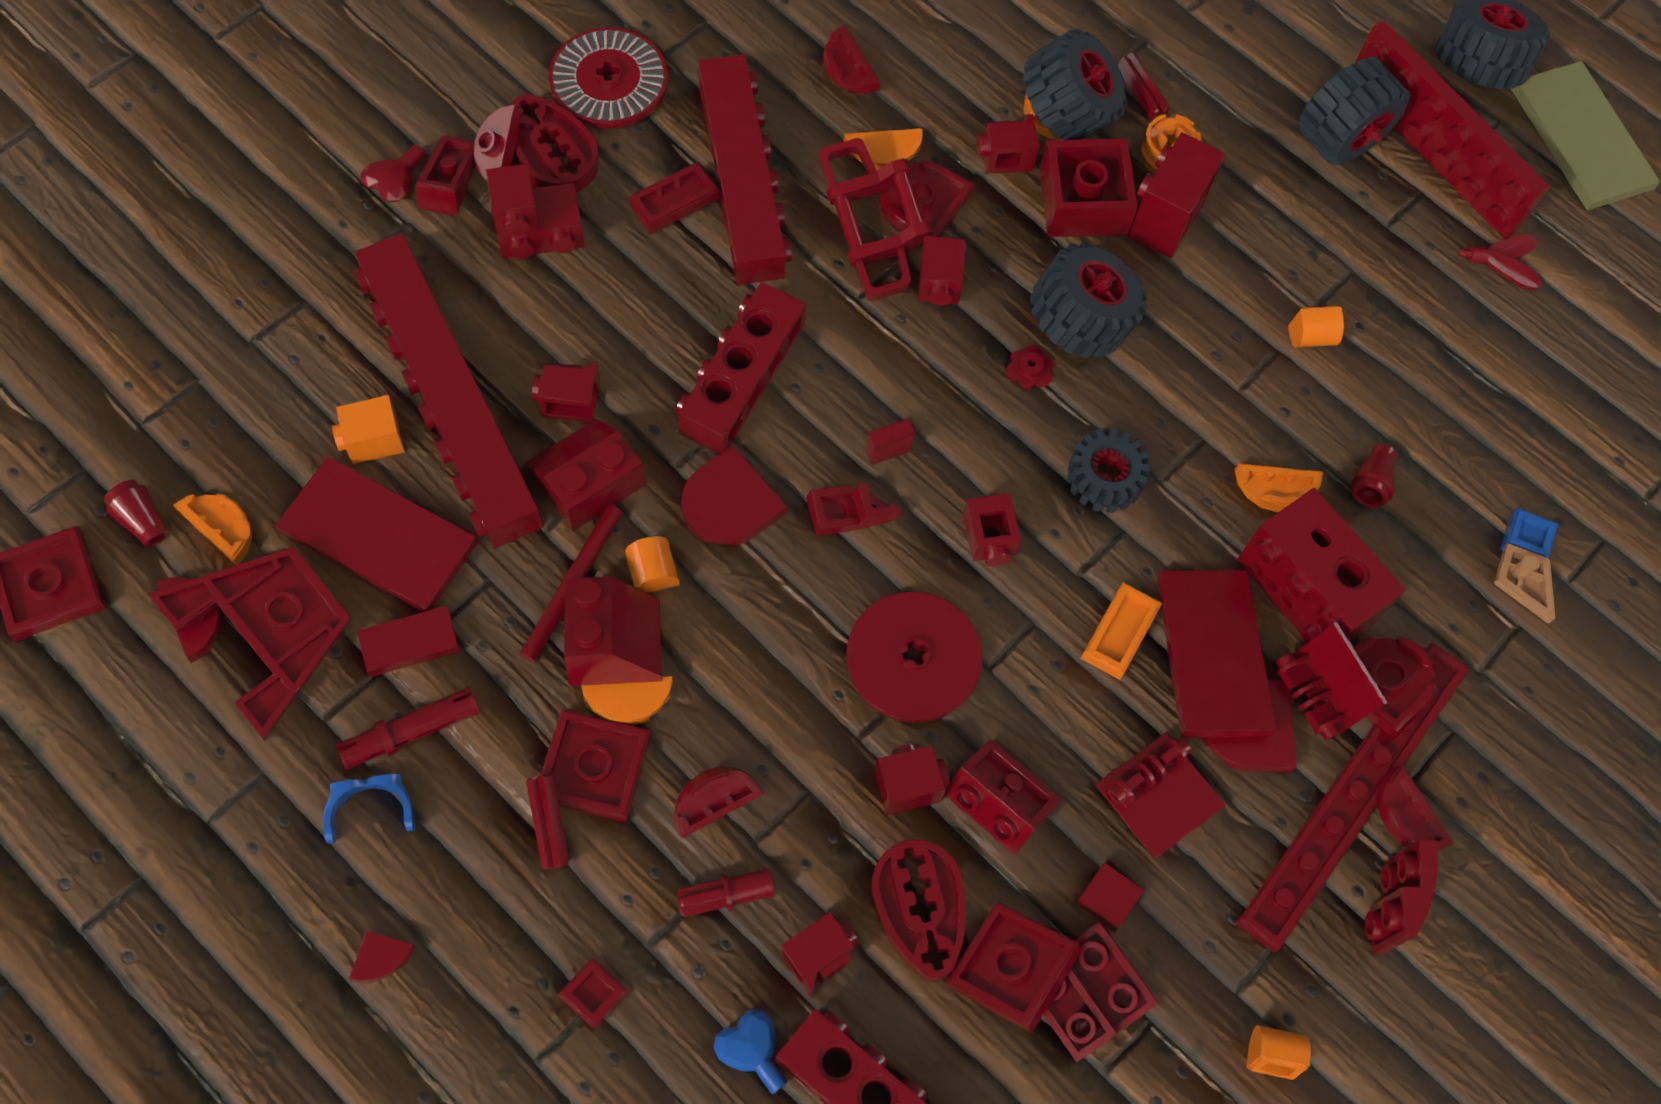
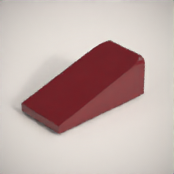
M441 136L415 184L417 206L420 209L452 216L457 214L476 165L474 160V141Z

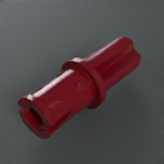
M769 868L726 877V874L722 873L720 874L721 879L677 890L679 911L684 917L727 908L728 912H732L733 906L775 897Z

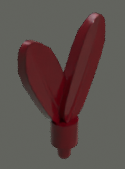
M1516 235L1488 248L1470 246L1469 249H1460L1458 252L1460 257H1466L1467 262L1486 263L1502 277L1523 289L1537 290L1542 285L1535 271L1516 260L1529 254L1537 246L1538 241L1534 236Z

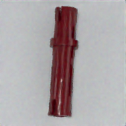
M468 686L448 697L432 702L386 723L384 719L374 723L376 727L352 738L335 743V746L339 751V756L346 771H349L351 768L386 753L389 757L398 753V748L447 728L459 721L479 715L480 711Z

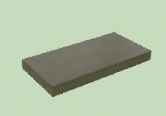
M1582 61L1529 76L1523 85L1511 88V91L1587 211L1652 191L1660 183L1653 169Z

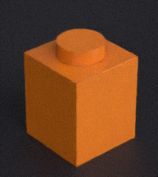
M389 395L336 407L339 424L332 425L335 443L339 451H347L353 465L405 452L397 415Z

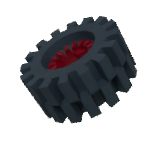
M1103 428L1097 429L1093 437L1089 433L1085 435L1081 443L1078 442L1067 469L1069 470L1067 481L1068 483H1073L1070 490L1074 496L1078 493L1082 494L1079 502L1084 506L1089 500L1095 502L1092 508L1094 511L1099 512L1102 505H1106L1107 513H1114L1118 505L1121 511L1128 508L1130 502L1134 503L1138 499L1148 480L1151 464H1147L1149 459L1148 452L1139 453L1143 444L1139 440L1131 444L1129 440L1132 434L1126 431L1123 437L1120 438L1116 436L1117 429L1110 428L1107 436H1104ZM1106 464L1108 469L1116 468L1119 475L1117 478L1113 477L1111 479L1108 474L1098 472L1097 466Z

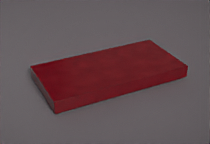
M328 456L275 525L279 533L422 612L433 609L478 544L476 536Z
M1247 570L1159 571L1157 585L1160 602H1162L1161 610L1181 738L1273 737L1277 729Z

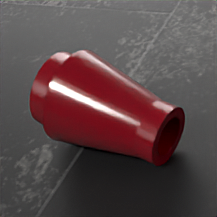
M1387 444L1375 445L1367 460L1351 481L1352 496L1359 504L1369 508H1379L1394 496L1395 466L1398 453L1392 446Z
M130 479L117 484L107 492L104 497V502L107 505L106 512L135 535L146 548L159 544L168 536L169 531L163 524L146 486L138 485L135 480Z

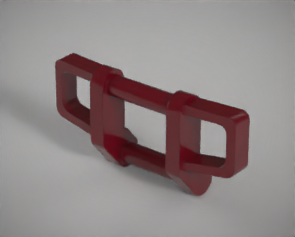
M860 138L821 148L819 151V162L828 187L826 194L829 203L835 205L850 249L847 256L851 267H855L865 298L868 301H875L907 291L910 288L911 277L905 253L921 245L924 236L934 235L930 222L924 221L909 175L912 171L906 158L894 160L877 170L865 143ZM851 153L857 154L868 175L836 184L829 161ZM895 185L909 227L898 233V235L865 244L851 201L884 192ZM897 256L901 279L880 287H873L870 284L864 266Z

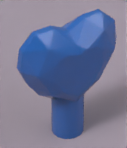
M750 1009L741 1016L737 1027L725 1028L716 1035L713 1049L721 1062L740 1071H756L772 1095L788 1083L771 1059L776 1045L775 1030L772 1019L764 1011Z

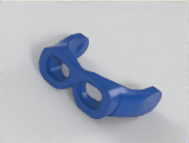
M386 774L370 777L367 780L355 779L331 783L329 798L323 814L326 843H335L336 831L334 820L338 809L352 795L365 789H382L396 795L403 805V822L406 831H415L413 806L410 796L403 785L402 775Z

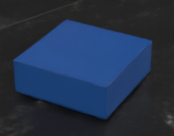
M1516 508L1510 515L1500 549L1503 550L1504 546L1509 543L1549 558L1558 523Z

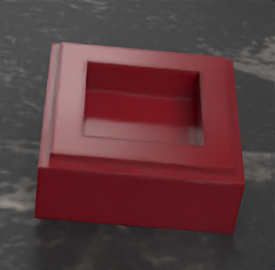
M904 419L869 432L866 455L871 465L911 451L915 432L909 419Z
M1104 862L1076 904L1116 932L1144 890Z
M592 957L558 993V996L593 1030H596L629 992Z

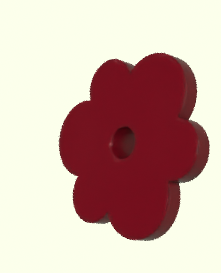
M1029 346L1023 352L1014 351L1011 354V363L1006 368V375L1010 380L1019 382L1021 388L1025 390L1032 389L1034 385L1046 387L1050 384L1052 379L1050 370L1053 367V361L1048 357H1043V352L1039 347Z

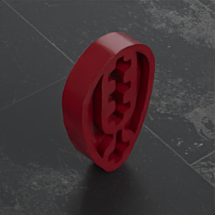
M525 94L515 98L511 105L523 109V113L528 112L531 116L536 115L537 124L529 116L522 115L514 150L518 164L529 165L532 185L535 188L574 183L576 192L587 187L593 181L599 169L598 147L592 133L569 111L549 100L532 94ZM549 140L551 143H556L559 155L561 157L567 156L568 167L572 171H577V174L571 175L568 171L564 172L560 158H553L551 146L548 143H543V141Z
M908 840L898 843L888 849L875 866L870 885L872 903L888 941L901 959L922 979L929 982L942 981L955 968L964 939L966 900L961 872L953 857L942 847L924 840ZM905 853H911L913 860H921L923 863L918 867L916 876L919 883L927 882L929 886L922 894L925 906L933 905L935 911L930 913L928 922H922L919 915L911 916L910 910L914 909L916 905V896L914 892H905L904 887L908 886L910 882V873L908 869H899L898 864L903 862ZM926 934L931 936L937 953L945 952L947 956L940 964V970H934L931 963H923L921 959L928 952Z

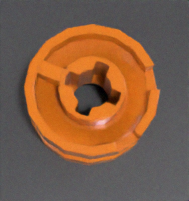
M1166 114L1156 117L1149 124L1139 151L1141 162L1145 168L1153 174L1157 169L1155 163L1165 144L1173 146L1181 132L1201 141L1200 132H1196L1194 129L1195 123L1187 117L1178 114L1175 115V118H1166Z

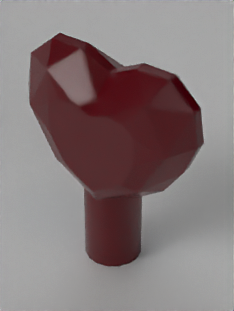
M414 144L398 160L384 159L371 163L362 170L361 183L369 189L378 190L381 198L385 201L399 202L407 196L411 188L412 177L410 171L426 157V154L421 147Z

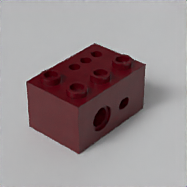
M1312 488L1261 524L1237 559L1240 565L1247 570V573L1300 632L1301 640L1305 645L1336 622L1346 638L1352 641L1375 624L1406 591L1402 584L1315 488Z

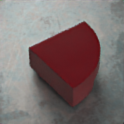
M366 931L348 979L356 983H373L383 979L405 966L412 957L416 947L411 943Z

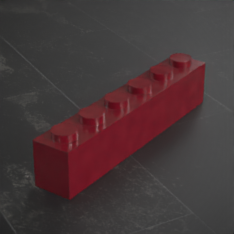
M745 55L698 60L699 90L717 185L720 190L721 207L736 285L785 279L786 262L792 261V248L790 238L782 237L780 227H785V214L782 202L775 203L773 193H778L775 168L768 169L767 160H771V146L769 136L761 135L760 127L765 126L762 103H755L753 95L758 94L755 70L748 71Z

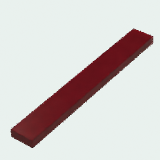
M1433 642L1424 649L1432 658L1437 679L1434 697L1429 706L1395 739L1375 723L1372 724L1236 920L1235 924L1272 952H1277L1284 944L1378 805V793L1383 778L1393 766H1404L1469 671V667Z

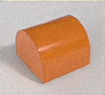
M1338 306L1301 308L1288 324L1292 345L1295 348L1339 345L1344 331L1342 308Z
M661 536L647 537L627 546L625 554L634 588L650 593L680 585L667 538Z
M1256 1025L1249 1042L1247 1069L1253 1072L1294 1080L1310 1067V1039L1307 1035Z

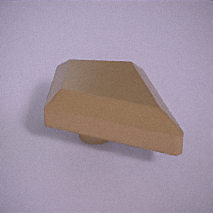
M1507 543L1502 552L1494 584L1546 623H1551L1556 616L1550 559Z

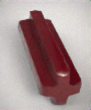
M1132 52L1128 55H1123L1119 59L1117 66L1149 119L1153 121L1156 117L1164 114L1167 117L1170 105L1139 57Z
M551 774L530 777L527 779L526 785L541 866L543 869L548 870L563 867L568 864L569 858L554 777Z

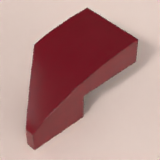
M862 481L856 489L852 486L810 489L806 496L816 536L849 532L898 519L901 515V510L894 503L889 506L869 492L871 487Z

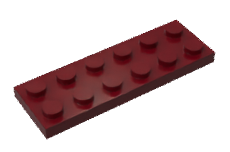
M1385 20L1373 26L1355 62L1369 57L1378 58L1410 93V102L1394 127L1405 137L1410 145L1414 146L1424 156L1434 170L1440 173L1458 191L1459 195L1485 219L1491 228L1504 240L1510 238L1518 232L1550 186Z

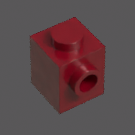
M924 236L920 256L917 301H927L934 305L959 304L964 281L966 239Z
M907 744L894 749L892 755L878 758L874 772L886 815L941 802L945 787L949 786V775L943 758L936 760L933 746L919 748L918 744Z

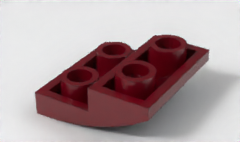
M1418 839L1385 861L1381 871V888L1384 893H1387V896L1371 905L1365 917V933L1367 938L1372 940L1373 954L1382 955L1416 937L1430 909L1435 891L1438 870V841Z
M1101 921L1074 939V941L1079 943L1082 951L1043 1014L1076 1062L1083 1059L1160 1003Z

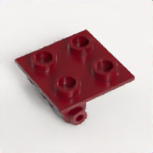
M1337 622L1333 623L1294 654L1289 653L1276 661L1280 668L1277 673L1281 676L1289 691L1300 685L1302 687L1291 695L1292 698L1297 699L1305 694L1308 696L1309 700L1300 705L1299 709L1304 711L1314 706V709L1304 715L1313 728L1314 734H1321L1324 741L1337 737L1388 703Z
M1167 733L1095 785L1154 860L1226 806L1188 760L1187 756L1192 752V749L1187 741L1183 738L1175 741Z

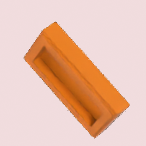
M1122 582L1080 659L1121 680L1162 602Z

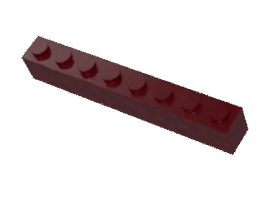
M401 233L355 251L354 253L360 268L354 270L353 273L363 295L369 292L372 293L375 301L369 303V307L378 327L387 325L391 335L384 338L394 360L397 361L403 358L407 369L401 371L406 386L411 396L419 393L424 402L417 406L427 430L436 427L441 438L434 441L437 451L444 465L453 463L458 473L452 476L451 479L461 501L470 499L475 511L468 513L478 537L487 535L493 549H496L542 529L543 526L538 508L403 234Z

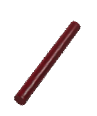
M607 505L521 649L519 655L523 659L531 663L536 662L565 613V579L586 577L623 514L617 507Z

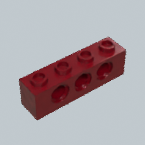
M763 282L759 284L753 296L747 294L744 297L738 310L739 318L733 327L727 326L723 330L717 344L719 350L712 360L707 358L703 362L697 374L698 383L691 393L685 392L678 402L675 414L679 420V434L720 454L732 445L804 327L805 302ZM762 331L767 333V335L755 336L752 333ZM737 363H741L747 365L748 367L744 369H735L731 366ZM715 396H722L728 400L716 403L710 399Z
M814 1009L775 1058V1063L822 1104H863L862 1090L866 1086L873 1084L885 1089L889 1098L888 1104H926L925 1100L929 1097L910 1078L905 1076L902 1081H899L885 1068L888 1066L889 1061L874 1047L866 1043L861 1048L846 1036L850 1032V1028L830 1011H827L823 1016ZM830 1052L844 1054L849 1060L850 1072L841 1078L829 1076L822 1066L824 1056Z

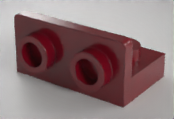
M991 739L960 768L945 790L946 797L1014 854L1022 848L1033 832L1062 800Z

